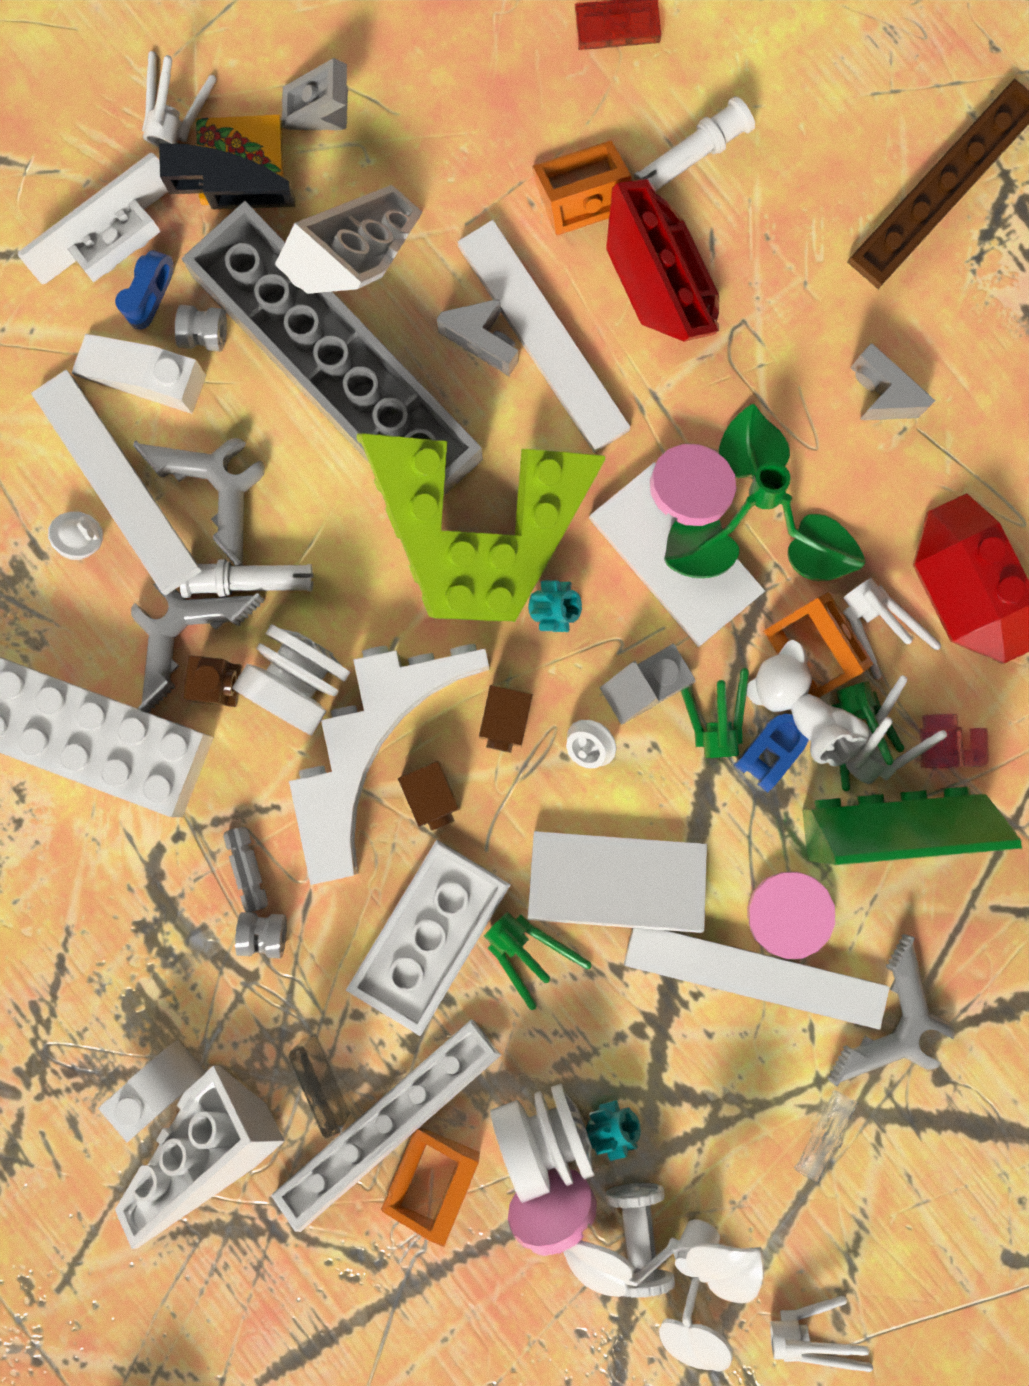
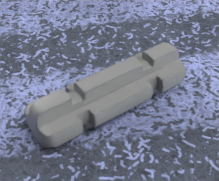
M238 827L226 831L223 837L227 850L231 849L232 852L229 859L238 890L242 889L243 892L240 898L244 911L254 912L267 907L268 900L265 890H261L259 885L262 883L254 850H249L248 846L251 843L248 829L246 827Z

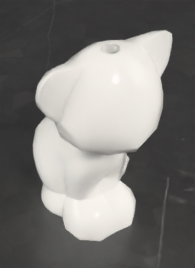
M789 640L778 655L768 658L761 664L756 678L747 684V696L756 705H764L766 709L772 712L791 709L797 728L811 741L810 752L812 758L820 764L829 763L831 766H840L853 758L868 742V725L853 714L827 705L820 698L808 694L812 683V674L807 665V652L799 642Z

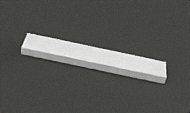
M494 220L459 240L458 248L493 300H500L501 313L592 451L596 453L629 432L630 425Z
M65 370L31 393L160 591L167 595L200 573L202 570L72 375Z
M632 928L624 960V966L879 1030L890 988L884 984L668 930Z
M471 1019L271 1194L295 1232H301L501 1056V1053L474 1020Z

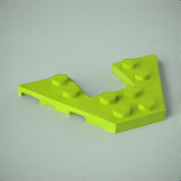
M363 433L356 435L358 443L362 444L375 476L374 483L376 488L382 493L386 503L385 510L396 537L401 540L410 562L408 566L413 579L419 584L421 589L422 601L429 617L436 619L515 622L606 457L603 455L521 449L515 535L441 530L447 441Z

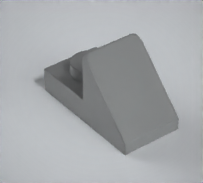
M332 58L285 85L282 93V127L288 130L346 129L347 64Z
M496 299L444 311L438 316L439 334L507 376L511 375L518 364V349L515 348L516 344L502 332L494 331L493 334L489 332L500 315V300Z
M872 343L851 366V369L856 373L857 380L863 387L870 391H876L881 395L860 418L861 420L919 418L936 401Z
M673 643L639 664L636 661L630 663L602 685L600 690L620 724L623 725L694 684L696 680Z

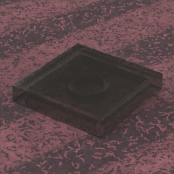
M314 1033L301 1039L289 1052L288 1057L322 1136L329 1138L341 1132L350 1112L318 1037Z

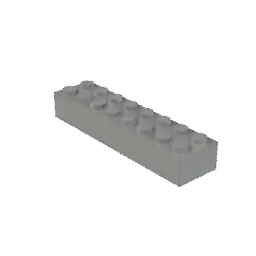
M244 201L181 258L191 276L367 461L368 459L362 444L358 443L356 435L360 433L447 441L444 495H446L483 460L482 447L332 291L307 294L289 280L288 276L275 265L285 242Z

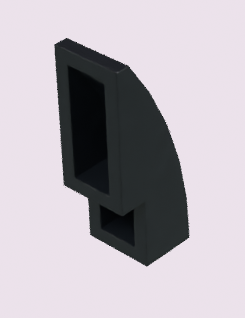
M159 143L160 178L169 194L204 193L211 209H236L244 201L252 208L296 207L295 196L290 182L260 164L242 156L214 148L190 144Z

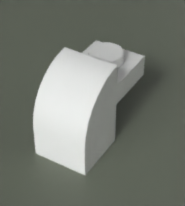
M177 1040L131 1077L125 1085L98 1109L122 1138L128 1142L201 1078L206 1071L184 1045Z

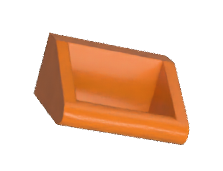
M612 140L532 166L536 184L556 236L609 219L612 187L616 183L632 181L631 174ZM607 160L610 171L553 189L549 178Z
M830 592L814 599L763 631L778 655L789 641L782 629L809 614L844 671L820 687H817L812 678L808 694L817 698L855 678L874 665Z
M419 1127L411 1135L381 1211L426 1240L445 1247L479 1164L480 1152ZM426 1145L457 1162L434 1219L402 1206Z

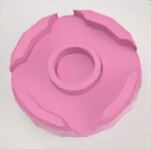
M681 444L668 449L658 458L650 477L651 496L658 509L665 515L669 513L676 517L677 522L684 525L704 526L717 521L732 504L737 490L735 474L728 461L715 450L700 444Z
M780 872L765 878L752 892L747 906V918L749 919V926L754 939L766 951L785 959H800L818 952L830 939L835 926V905L828 890L815 878L800 872Z
M556 1168L548 1170L550 1193L523 1203L520 1201L517 1193H515L509 1204L508 1222L514 1237L519 1244L531 1249L535 1254L543 1256L559 1254L577 1245L584 1237L582 1232L587 1228L588 1223L592 1226L595 1220L596 1198L587 1180L583 1179L582 1175L575 1170L570 1169L573 1184L568 1186L562 1180Z

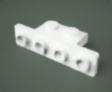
M149 153L18 252L20 259L41 284L48 283L75 261L79 263L90 279L95 282L104 274L111 272L117 264L137 249L144 247L149 240L161 232L145 211L148 206L168 192L160 178L159 159L154 153Z

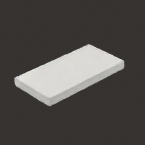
M654 462L593 512L589 519L693 642L700 647L762 595L765 590L738 559L724 574L704 579L681 575L666 565L664 556L667 538L677 518L669 513L665 515L658 509L651 496L650 477L656 465Z
M534 831L528 920L702 933L704 931L707 844Z
M436 840L346 991L421 1036L511 884L439 840Z

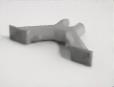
M232 438L227 440L212 454L139 444L135 441L133 447L136 448L159 477H165L169 473L173 474L179 482L186 476L208 479L219 492L218 513L211 518L218 527V532L213 535V540L235 566H244V493L256 484L265 472L263 462L258 461L240 474L228 473V463L245 447L246 442L239 438Z
M155 583L153 585L166 598L169 606L165 616L160 619H152L134 602L131 607V615L135 622L149 635L142 704L138 708L142 711L151 712V708H155V704H159V701H163V697H167V693H171V689H175V685L170 680L171 673L179 667L173 660L175 637L188 625L210 624L215 630L226 622H232L236 626H240V623L244 622L245 618H248V614H252V611H256V607H260V603H264V599L258 593L249 596L186 600L182 598L176 589L167 595L163 594Z
M906 934L901 935L902 939L899 940V944L896 945L897 949L891 955L892 959H889V964L886 965L887 969L893 972L894 981L890 990L898 994L903 1015L894 1033L874 1041L865 1036L860 1046L853 1049L847 1045L844 1046L841 1056H838L839 1060L835 1062L836 1065L833 1066V1071H830L831 1075L828 1076V1080L838 1087L840 1082L903 1058L928 1070L936 1069L942 1064L921 1051L919 1047L920 1036L923 1032L934 1029L954 1040L955 1031L948 1021L931 1013L928 1009L913 944L914 937Z

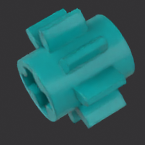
M543 580L541 581V590L531 594L528 604L529 613L534 621L540 622V631L569 632V623L579 619L582 612V601L579 594L571 590V582Z
M616 1100L599 1105V1110L589 1113L590 1120L587 1123L586 1131L591 1146L597 1155L607 1153L609 1160L613 1161L628 1157V1151L638 1148L636 1142L641 1136V1125L637 1115L631 1111L630 1107L620 1109Z

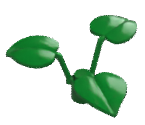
M755 404L746 407L732 420L723 434L718 454L728 461L735 474V478H745L752 475L753 480L745 503L725 528H722L719 519L704 526L684 525L676 520L669 531L664 561L669 568L687 577L704 579L724 574L735 564L739 556L738 544L728 535L735 530L754 505L760 509H773L781 504L788 534L795 538L787 550L788 560L794 570L801 576L812 581H830L857 571L866 563L859 545L851 534L841 524L828 516L809 514L802 519L798 530L796 529L790 504L792 496L786 493L791 482L790 472L785 467L789 461L790 448L784 435L764 417Z

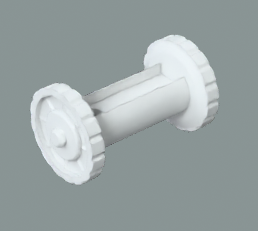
M655 1183L625 1184L613 1187L605 1192L606 1204L608 1206L622 1208L628 1261L633 1265V1274L638 1273L656 1257L650 1205L659 1203L665 1198L664 1187ZM656 1268L637 1286L628 1285V1289L623 1296L638 1298L667 1293L675 1286L674 1275L670 1271Z

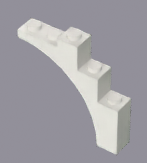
M475 644L459 646L450 649L451 656L435 660L433 653L422 654L408 658L409 665L402 667L400 656L396 650L389 652L388 646H379L363 650V658L353 660L364 711L357 712L356 706L342 707L331 710L332 718L321 720L332 772L326 773L325 766L308 768L299 771L300 779L289 781L310 885L358 874L355 848L357 807L366 775L382 744L400 721L427 697L457 680L488 671L489 664L485 649L476 650Z

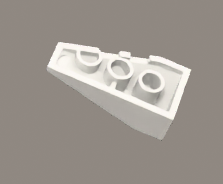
M393 185L387 186L294 223L275 265L288 276L295 286L301 288L307 294L359 289L383 277L421 216L422 211Z
M212 1066L184 1092L177 1104L180 1111L171 1126L163 1128L156 1139L159 1146L148 1165L140 1166L115 1208L131 1249L139 1248L254 1169L285 1141L267 1104L220 1066Z

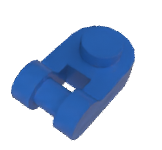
M151 250L146 255L140 256L134 268V279L130 287L123 289L116 296L115 304L135 329H145L151 324L165 295L173 274V260L169 255Z
M793 714L776 716L764 726L752 743L739 756L734 766L742 773L748 771L759 780L757 785L768 793L803 752L809 739L797 728ZM765 749L778 758L771 767L759 759V756Z

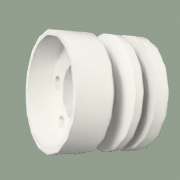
M271 624L265 634L281 643L282 646L276 653L259 643L256 649L271 662L269 667L265 670L255 665L246 664L232 689L312 736L326 713V710L312 696L316 690L336 696L339 690L324 682L323 678L329 672L345 681L350 671L335 659L333 653L296 631L281 629Z
M562 1083L551 1087L556 1107L553 1109H548L541 1091L534 1093L537 1115L528 1117L518 1100L490 1110L493 1128L502 1157L515 1191L522 1203L550 1193L548 1170L555 1167L567 1186L573 1184V1178L568 1165L571 1161L576 1160L583 1179L594 1176L592 1146L577 1105L567 1095Z

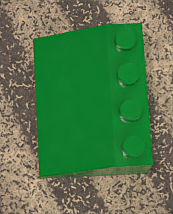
M970 786L944 788V797L928 798L927 790L900 792L901 801L884 802V794L857 796L858 805L841 806V798L814 800L815 809L802 810L807 859L810 862L829 865L1022 849L1020 837L986 794H971Z

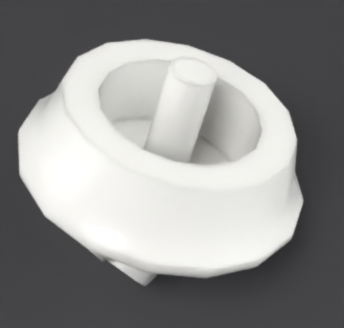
M70 511L60 514L52 520L48 528V539L52 547L63 557L70 560H81L88 558L100 548L103 542V530L92 516L82 512Z
M579 720L568 729L566 748L569 756L578 765L585 768H597L609 764L615 757L617 748L615 739L611 732L601 723L593 720Z

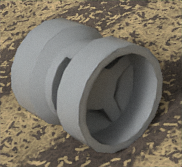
M179 305L175 319V340L178 348L192 349L196 345L205 346L208 351H223L227 333L225 310L222 308H209L206 311H198L195 306Z
M240 912L235 936L236 955L252 956L257 952L264 953L267 958L281 959L286 943V915L271 914L267 918L258 917L254 912Z

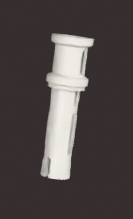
M734 96L728 101V106L712 118L704 117L700 120L696 132L641 171H637L634 174L635 180L648 179L655 187V191H657L710 152L712 154H720L726 149V144L742 132L750 133L755 129V121L751 111L742 99Z
M218 559L216 564H198L202 571L180 586L182 598H190L192 593H217L219 597H227V595L232 594V591H313V581H311V578H313L312 564L232 566L230 561Z

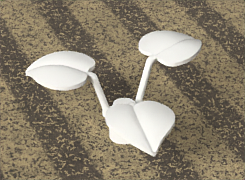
M697 1219L690 1220L687 1223L680 1241L671 1238L667 1247L636 1274H633V1265L625 1257L596 1244L580 1240L577 1245L563 1252L570 1269L581 1283L593 1291L616 1297L625 1295L628 1285L637 1286L670 1255L674 1254L677 1269L681 1273L692 1277L683 1313V1322L674 1319H664L659 1329V1336L662 1344L673 1357L686 1365L704 1370L723 1371L729 1368L733 1360V1352L729 1342L720 1333L708 1326L692 1323V1313L700 1281L707 1282L712 1292L722 1299L736 1303H747L752 1301L759 1293L764 1277V1259L761 1247L736 1248L718 1244L720 1241L718 1231L709 1223Z

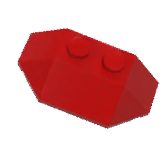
M648 179L616 183L612 187L606 250L640 324L683 342L716 334L719 331L717 320L719 316L720 295L685 221L667 200L655 193V187Z
M967 493L928 511L914 557L913 567L950 642L992 658V660L1001 664L1028 653L1029 579L1000 522Z

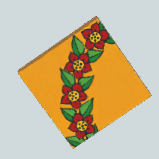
M280 114L196 118L197 146L214 148L242 156L272 170L284 178L282 121ZM199 193L201 205H209L204 193Z

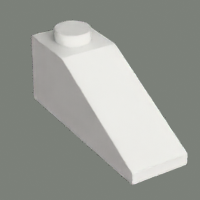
M85 334L71 372L75 376L193 414L206 374L195 359L155 346Z

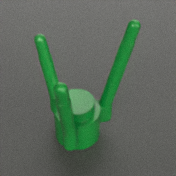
M742 668L740 671L733 725L732 721L727 719V696L724 680L717 682L718 722L706 723L707 731L703 729L690 687L688 686L681 690L695 733V746L704 747V758L739 756L738 744H743L742 726L749 676L747 668Z
M869 681L837 691L836 695L839 703L831 706L843 709L860 720L866 719L873 734L877 727H879L875 716L880 710L881 704L876 691L872 692ZM891 724L886 734L898 752H903L905 749L904 745ZM883 736L877 747L885 763L892 765L894 759ZM844 763L839 768L842 790L847 792L850 790V771Z
M507 912L484 935L491 944L487 949L498 959L528 1008L535 1010L537 1007L535 1001L507 957L508 955L512 958L516 954L542 982L548 983L550 981V976L523 948L530 940L524 932L586 970L590 969L592 964L575 951L531 925L522 914L515 919Z

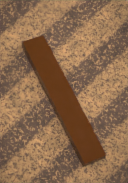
M1014 78L856 250L847 263L879 290L1029 126V90Z

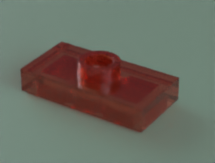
M607 0L575 3L574 13L578 50L654 44L661 41L658 0Z

